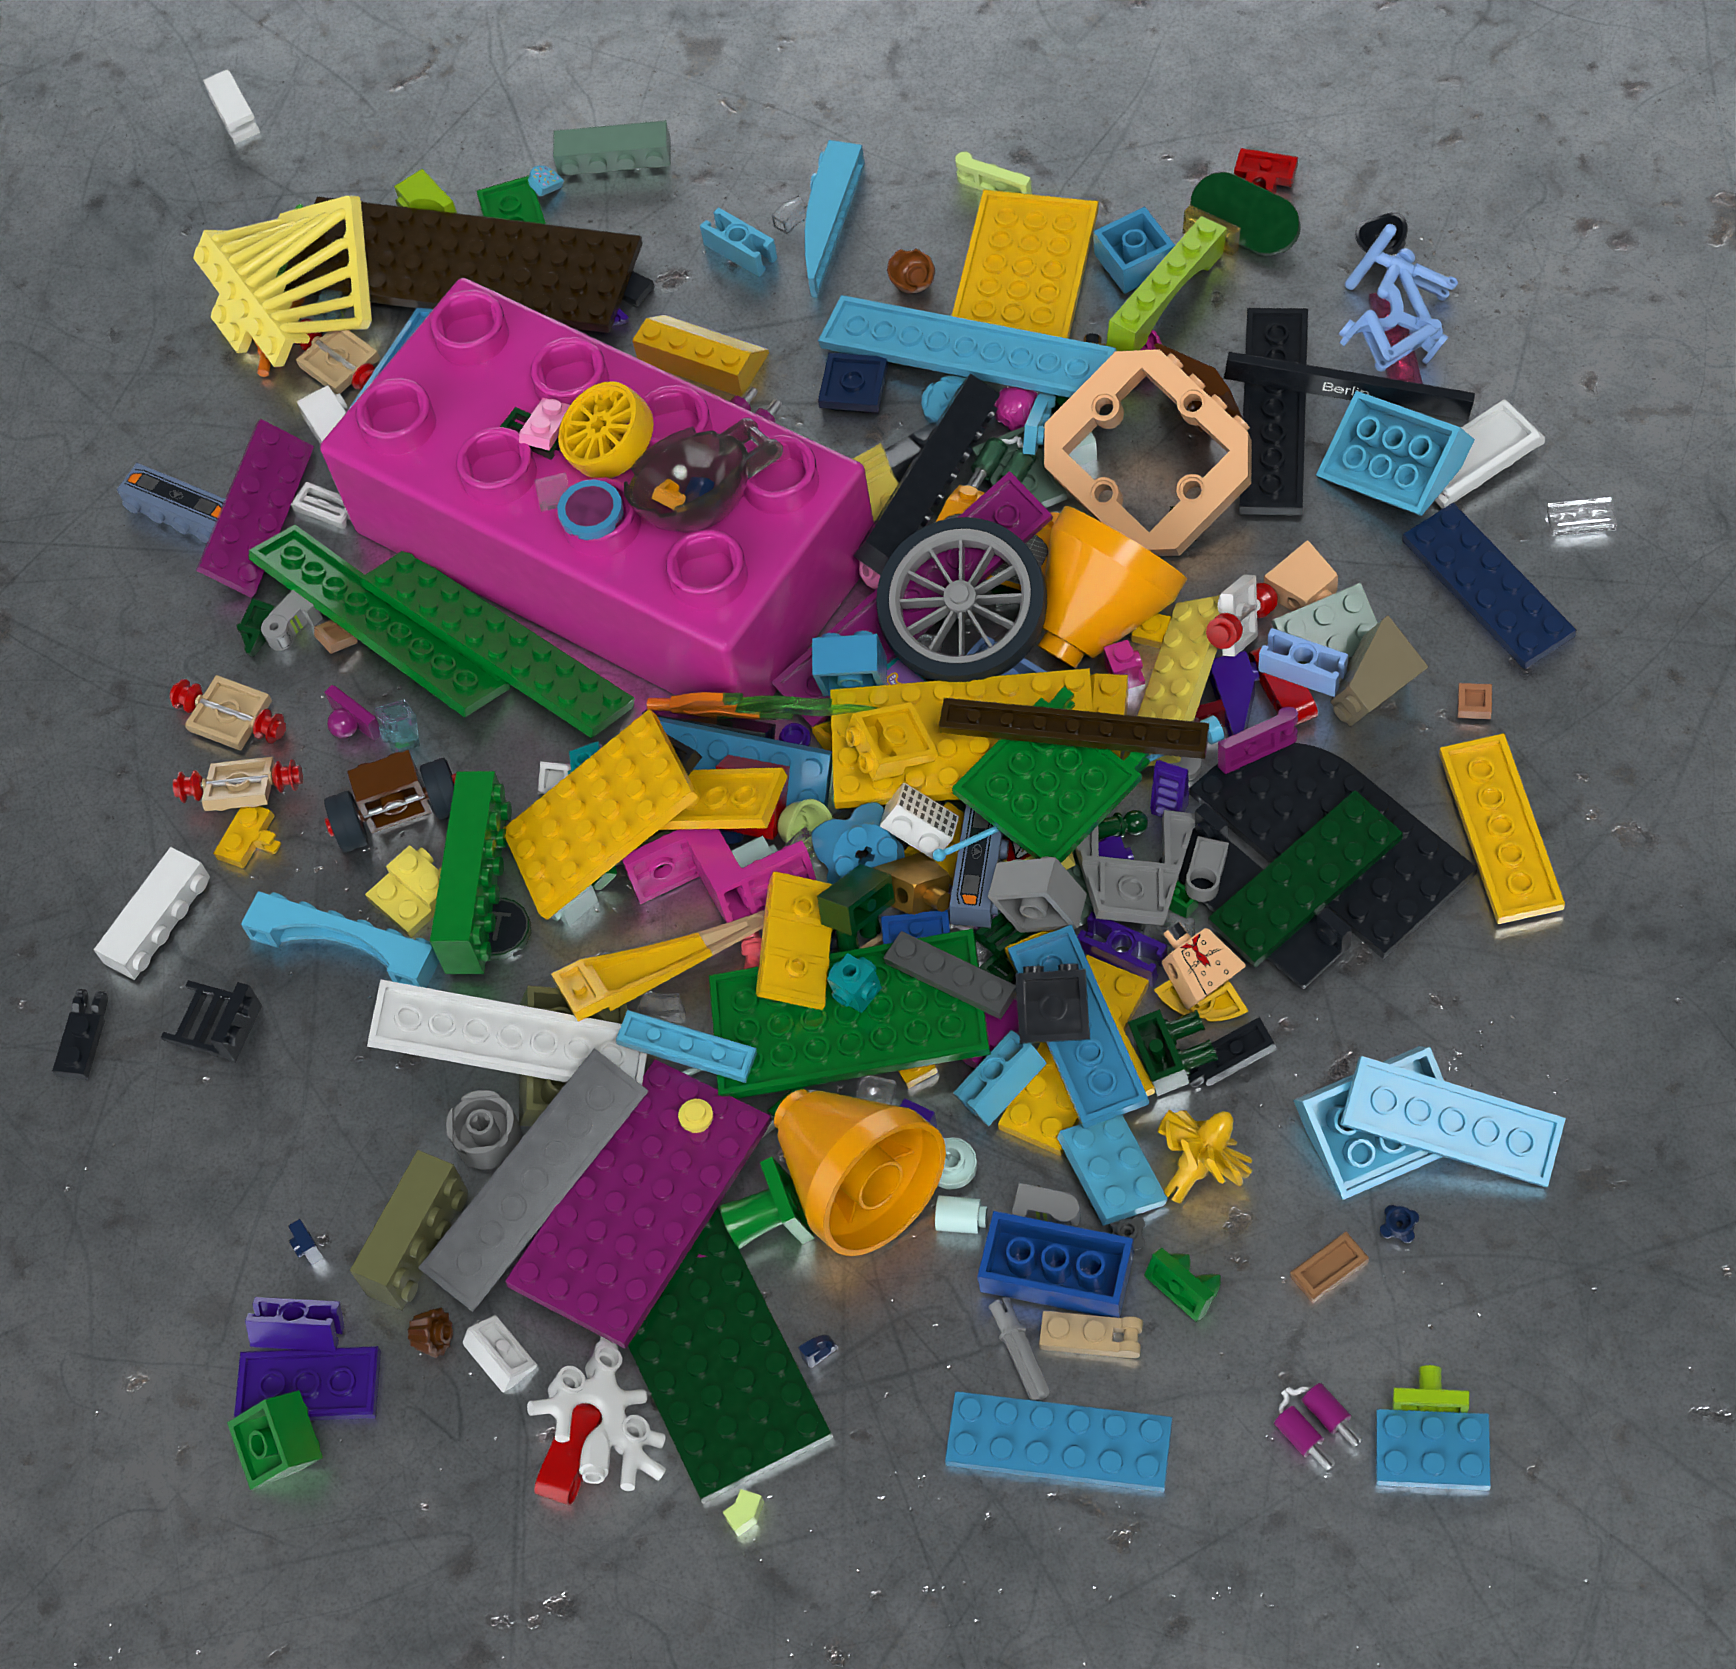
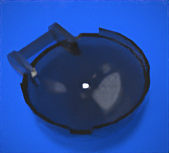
M743 418L721 434L713 430L696 433L692 426L660 440L637 459L631 467L634 476L630 485L627 481L624 482V496L639 516L657 528L676 533L705 530L720 523L735 509L743 497L748 479L779 459L783 454V446L776 439H769L758 429L757 423L751 418ZM751 440L758 447L748 453L744 444ZM691 477H706L715 482V486L711 491L691 502L676 506L674 510L652 499L654 489L666 479H671L677 483L681 494L685 493Z

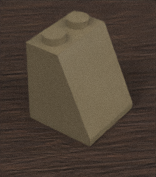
M1389 615L1363 635L1347 667L1345 677L1339 683L1336 696L1330 700L1334 706L1333 710L1336 716L1342 722H1346L1349 727L1428 668V665Z

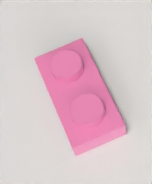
M542 398L519 432V443H526L530 446L550 450L558 438L561 421L570 404L561 403L555 399Z

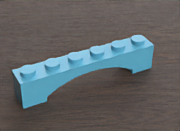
M258 891L241 923L249 939L279 948L282 942L298 939H326L354 946L382 962L387 967L391 980L397 983L427 988L439 964L438 957L431 943L423 938L413 940L404 937L403 934L394 929L381 930L365 920L358 919L357 922L352 921L336 911L329 910L328 913L320 911L307 902L300 901L299 904L291 902L281 894L274 892L269 895Z

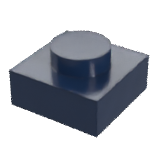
M301 1219L288 1225L294 1236L289 1240V1243L298 1258L305 1255L311 1265L324 1258Z

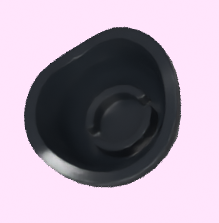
M1396 212L1386 213L1365 220L1359 224L1355 231L1357 244L1367 253L1384 227L1388 224H1393L1396 227V233L1383 252L1390 256H1396L1405 247L1408 233L1407 221L1403 215Z

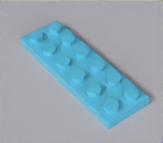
M1360 1056L1340 1125L1538 1186L1548 1187L1566 1118Z

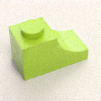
M420 169L394 186L398 197L395 199L397 206L457 213L453 200L423 169Z

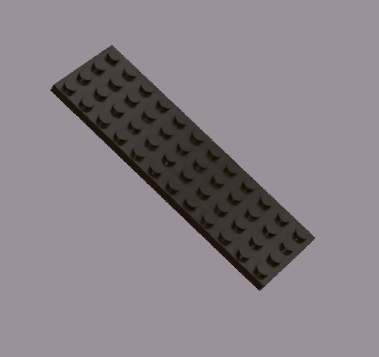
M317 196L314 204L329 201L335 198ZM361 202L370 302L434 309L459 279L465 278L571 328L610 333L643 244L639 235ZM341 220L291 259L284 272L337 239L343 238L346 232V220ZM344 249L289 283L284 291H289L337 269L346 267L349 263L348 249ZM347 278L311 295L335 298L349 296L352 291L351 278Z

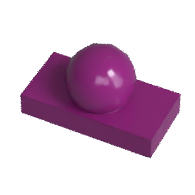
M331 685L324 692L334 710L329 715L327 722L328 730L333 736L340 739L349 738L355 734L357 729L361 730L373 741H376L382 735V730L376 717L335 685Z

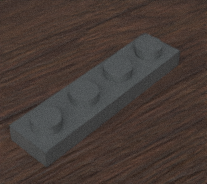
M903 931L900 932L883 957L887 965L998 1019L1003 1017L1017 995L1016 985Z

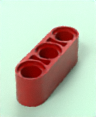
M1262 647L1249 652L1250 662H1255L1257 668L1259 666V652ZM1258 671L1259 682L1277 715L1279 710L1284 707L1295 708L1298 711V722L1296 725L1318 717L1316 703L1308 688Z
M581 1403L574 1407L568 1442H558L554 1437L537 1476L534 1489L535 1494L568 1506L572 1505L584 1481L579 1472L583 1444L589 1433L602 1422V1415L594 1405Z

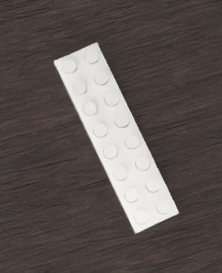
M381 979L367 1043L368 1047L566 1083L595 1048L642 1085L647 1053L616 1044V1038L622 1025L619 1023L585 1018L578 1022L575 1016Z

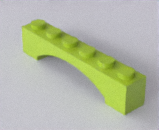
M1201 216L1109 320L1106 346L1115 347L1116 351L1141 350L1147 343L1148 336L1159 317L1183 285L1200 270L1209 271L1223 255L1227 228Z

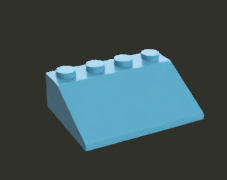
M1356 391L1316 476L1422 516L1462 468L1475 439L1461 427Z
M1418 1046L1383 1061V1063L1444 1081L1431 1047ZM1354 1074L1293 1100L1306 1133L1342 1200L1443 1157L1340 1125Z

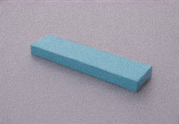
M627 1010L616 1038L617 1045L744 1083L748 1079L757 1054V1048Z

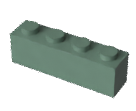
M667 121L555 130L553 159L559 176L671 166V139Z

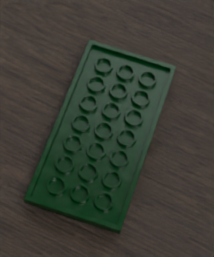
M717 1207L628 1345L703 1504L833 1438ZM698 1254H701V1255L706 1256V1257H697V1256H698Z

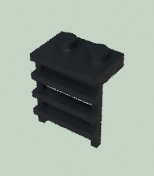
M188 980L185 985L186 988L196 991L176 1034L163 1032L161 1039L174 1043L180 1048L185 1046L192 1048L195 1052L200 1053L203 1051L210 1053L212 1057L218 1058L220 1056L236 1063L262 1004L250 985L237 982L234 991L229 992ZM207 995H212V1001L194 1039H188L190 1030ZM225 999L229 1000L210 1039L211 1045L206 1044L205 1041Z

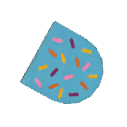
M541 165L533 167L528 178L529 185L540 197L562 188L564 182L554 170Z

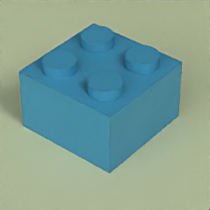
M1145 206L1093 231L1094 255L1124 294L1138 288L1175 246Z
M858 631L849 636L826 633L821 637L812 638V675L823 696H830L831 689L887 685V655L878 635L872 632Z

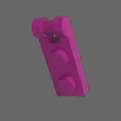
M1284 707L1279 710L1277 716L1219 741L1218 768L1227 774L1295 743L1298 737V729L1294 725L1298 722V711L1292 707Z

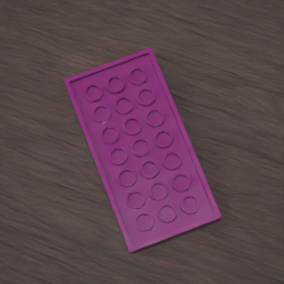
M654 1059L643 1076L642 1086L649 1091L561 1202L555 1206L505 1281L510 1289L624 1349L627 1348L772 1122L770 1115L731 1096H719L717 1089ZM691 1099H702L708 1102L713 1110L712 1123L705 1131L700 1133L687 1131L679 1122L678 1113L681 1106Z

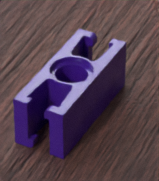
M1091 912L1087 919L1088 933L1085 930H1081L1077 936L1085 956L1089 955L1148 979L1149 986L1153 987L1159 976L1157 974V965L1152 962L1149 965L1139 960L1138 957L1142 956L1158 962V966L1163 967L1162 960L1168 956V946L1112 920L1096 919L1095 913ZM1096 934L1105 939L1106 942L1103 943L1091 938ZM1121 946L1129 948L1126 952L1115 951L1116 948Z
M255 1297L252 1303L254 1313H248L245 1319L250 1347L335 1352L339 1343L336 1334H342L345 1328L340 1301Z

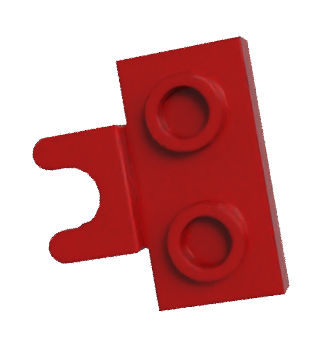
M1240 148L1234 168V175L1275 194L1277 185L1292 187L1298 166V157Z

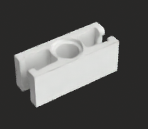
M229 69L203 80L209 91L210 99L235 144L260 133L254 121V115Z

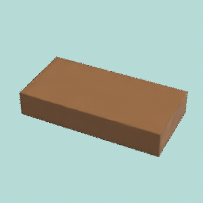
M1344 1232L1292 1270L1290 1277L1308 1299L1314 1303L1369 1263V1257L1347 1232Z

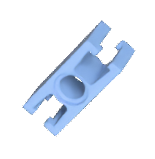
M1271 628L1268 634V645H1263L1259 652L1258 671L1335 697L1340 685L1339 678L1344 679L1347 672L1348 654ZM1300 661H1305V662H1308V663H1306V664H1301V663H1298V662H1300Z

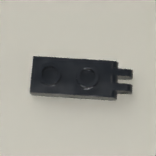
M1260 1017L1212 1042V1047L1218 1060L1189 1070L1190 1074L1187 1076H1189L1190 1085L1196 1087L1204 1082L1207 1086L1213 1085L1277 1050Z

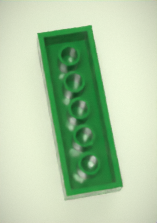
M495 771L456 772L430 943L445 974H484L486 961L491 959V943L488 939L489 933H493L496 926L495 914L492 913L493 904H498L500 899V890L497 882L498 876H502L504 871V861L501 854L502 848H506L508 844L505 838L506 829L503 828L506 826V821H510L512 816L511 802L506 801L504 785L499 783Z

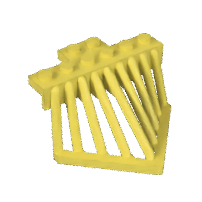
M344 196L280 213L278 219L227 231H203L193 259L219 292L210 317L236 353H247L251 341L254 339L274 367H284L293 343H309L310 337L307 333L369 328L372 317L361 199L359 196ZM341 220H346V232L343 238L337 239L276 277L282 266ZM344 249H348L349 263L346 267L337 269L284 292L286 285ZM351 278L352 291L349 296L290 308L296 300ZM354 307L355 318L298 322L300 318Z

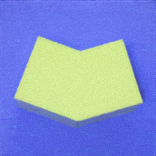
M740 1489L735 1504L723 1511L725 1519L737 1536H740L757 1524L764 1505L762 1495Z

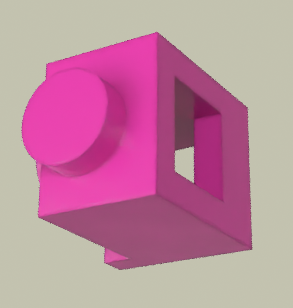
M1128 640L1104 647V664L1107 674L1128 675V689L1145 684L1141 671L1143 664L1138 650L1133 651Z

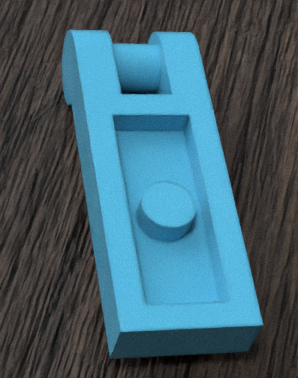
M1048 393L1037 395L1025 424L1023 454L1035 455L1039 444L1044 445L1045 422L1052 416L1051 410L1055 406V395Z

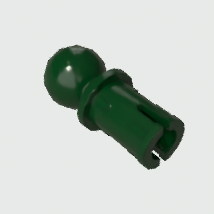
M1140 810L1129 811L1124 817L1119 812L1114 813L1113 816L1105 818L1098 825V840L1109 836H1121V838H1124L1125 831L1130 835L1138 836L1143 834L1148 828V817Z

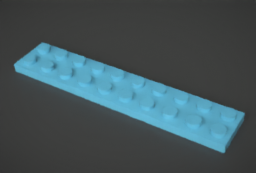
M844 295L840 296L818 339L820 348L848 354L879 356L886 358L888 362L968 377L971 373L983 381L1068 398L1116 351L1115 347Z

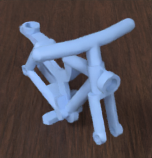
M1388 224L1384 227L1345 282V287L1348 290H1353L1374 262L1385 266L1387 272L1377 290V295L1379 298H1385L1389 301L1391 312L1385 318H1378L1374 310H1367L1356 323L1350 319L1339 333L1343 337L1339 343L1345 346L1355 334L1362 332L1376 362L1375 368L1380 372L1385 371L1387 367L1420 346L1428 352L1422 362L1426 365L1429 363L1448 337L1443 334L1442 323L1438 319L1431 318L1417 287L1436 295L1439 300L1445 301L1449 296L1447 289L1453 290L1458 285L1457 279L1452 276L1446 277L1418 263L1413 265L1415 255L1407 248L1401 249L1396 256L1384 253L1383 250L1396 233V227L1393 224ZM1397 277H1399L1417 317L1404 312L1400 290L1394 285ZM1397 325L1409 329L1408 334L1411 335L1391 347L1384 331L1391 330Z

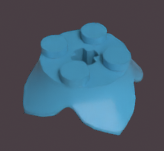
M877 802L860 805L847 820H827L811 831L813 850L818 859L828 868L827 883L834 884L860 864L873 868L905 857L904 848L896 839V836L880 827L884 808ZM867 846L868 855L859 860L860 858L856 855L857 850L863 851Z

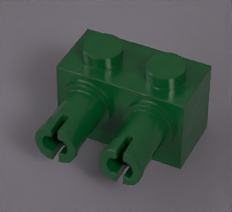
M860 864L817 896L821 924L836 930L839 952L860 948L857 937L858 931L863 938H873L881 933L878 916L895 903L891 874Z
M1160 1009L1128 1022L1157 1096L1189 1084L1190 1082L1187 1077L1190 1074L1189 1070L1218 1060L1210 1039L1183 1051L1175 1047L1177 1040L1205 1030L1197 1009L1169 1022L1163 1018Z

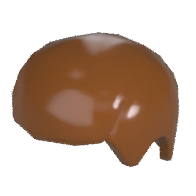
M915 248L911 251L900 249L889 259L887 273L890 281L898 290L907 294L923 292L926 288L930 287L934 281L935 267L932 259L919 249Z

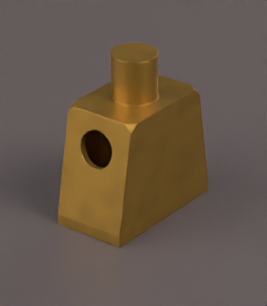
M920 852L873 867L892 876L895 903L892 907L912 915L933 908L940 912L946 911L949 908L951 894H949V873L924 853Z

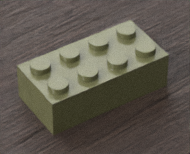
M420 1150L416 1151L350 1269L351 1274L366 1296L403 1311L407 1302L413 1300L418 1290V1282L423 1274L418 1267L450 1229L457 1211L459 1212L464 1208L468 1199V1189L454 1164Z

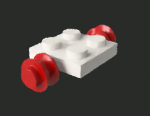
M1244 574L1221 593L1217 605L1218 612L1221 614L1209 622L1206 628V635L1213 646L1222 649L1223 656L1235 657L1258 637L1257 618L1267 616L1276 608L1278 603V596L1274 588L1266 583L1256 584V575Z

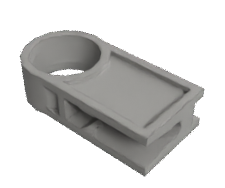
M1197 837L1185 883V891L1191 899L1198 902H1207L1216 897L1229 843ZM1196 878H1206L1214 886L1209 889H1199L1191 881Z

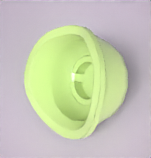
M805 799L791 803L782 811L778 819L777 830L787 846L802 840L808 853H812L814 850L811 831L823 822L833 819L829 809L820 801Z

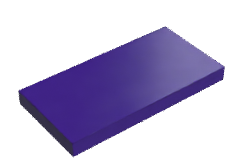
M378 1346L337 1348L335 1352L314 1350L240 1352L234 1418L265 1399L299 1390L303 1402L307 1406L310 1421L376 1418L381 1350Z

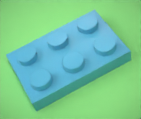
M1123 1115L1085 1129L1080 1124L1059 1132L1057 1139L1103 1226L1165 1205L1168 1198L1164 1194L1159 1181Z

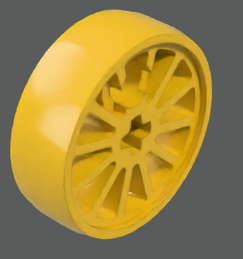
M613 381L596 384L581 393L564 414L558 434L560 450L566 460L586 476L591 478L616 477L630 469L647 449L653 433L652 412L644 399L630 387Z

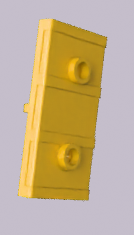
M776 871L771 874L767 887L756 988L758 997L818 1010L824 1009L833 928L821 924L817 896L833 884Z

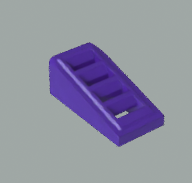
M1157 760L1154 767L1151 793V814L1162 817L1164 810L1185 812L1189 804L1188 770Z

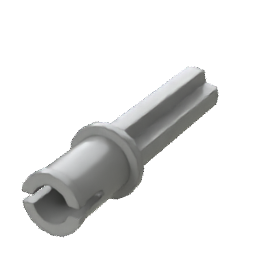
M1002 1298L1003 1304L998 1299L989 1305V1309L1001 1332L999 1339L1002 1342L1005 1341L1030 1400H1043L1050 1395V1390L1024 1334L1026 1327L1025 1325H1020L1010 1298Z

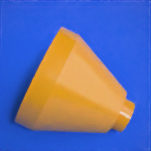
M1064 506L1051 528L1045 572L1047 610L1042 628L1046 632L1038 647L1076 669L1084 655L1094 659L1104 652L1105 646L1115 644L1172 604L1186 583L1187 578L1169 563L1115 529L1077 509Z
M805 1089L789 1094L776 1110L774 1124L778 1129V1141L810 1229L838 1254L845 1256L864 1255L888 1244L911 1225L934 1194L944 1169L946 1157L945 1143L938 1129L916 1111L910 1108L825 1091L809 1092Z

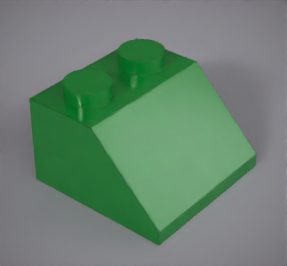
M300 1390L265 1399L227 1422L250 1490L303 1470L323 1458L319 1440L315 1436L308 1416V1409L303 1402Z

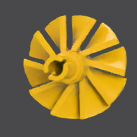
M1168 1110L1159 1124L1158 1133L1166 1136L1167 1145L1171 1151H1184L1178 1159L1179 1169L1163 1189L1164 1194L1170 1197L1179 1187L1171 1200L1182 1203L1196 1180L1205 1178L1209 1171L1219 1183L1223 1184L1225 1182L1222 1177L1224 1175L1238 1186L1243 1184L1242 1178L1245 1179L1250 1176L1253 1170L1244 1163L1251 1164V1157L1227 1147L1236 1146L1237 1144L1233 1138H1230L1233 1130V1117L1230 1112L1221 1111L1205 1121H1195L1184 1110L1176 1113Z

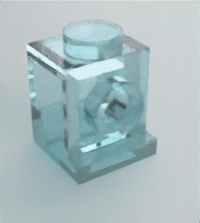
M405 699L375 708V714L382 722V725H379L381 738L384 743L390 744L391 751L403 752L420 746L417 717Z

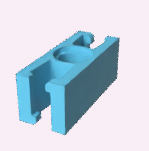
M718 207L713 212L716 229L711 227L712 224L708 220H705L700 225L704 245L760 277L766 270L762 263L761 255L768 258V261L772 264L777 259L774 239Z
M1011 1030L991 1051V1055H988L953 1093L974 1116L978 1115L986 1125L990 1126L1047 1063L1032 1044H1020L1019 1035Z

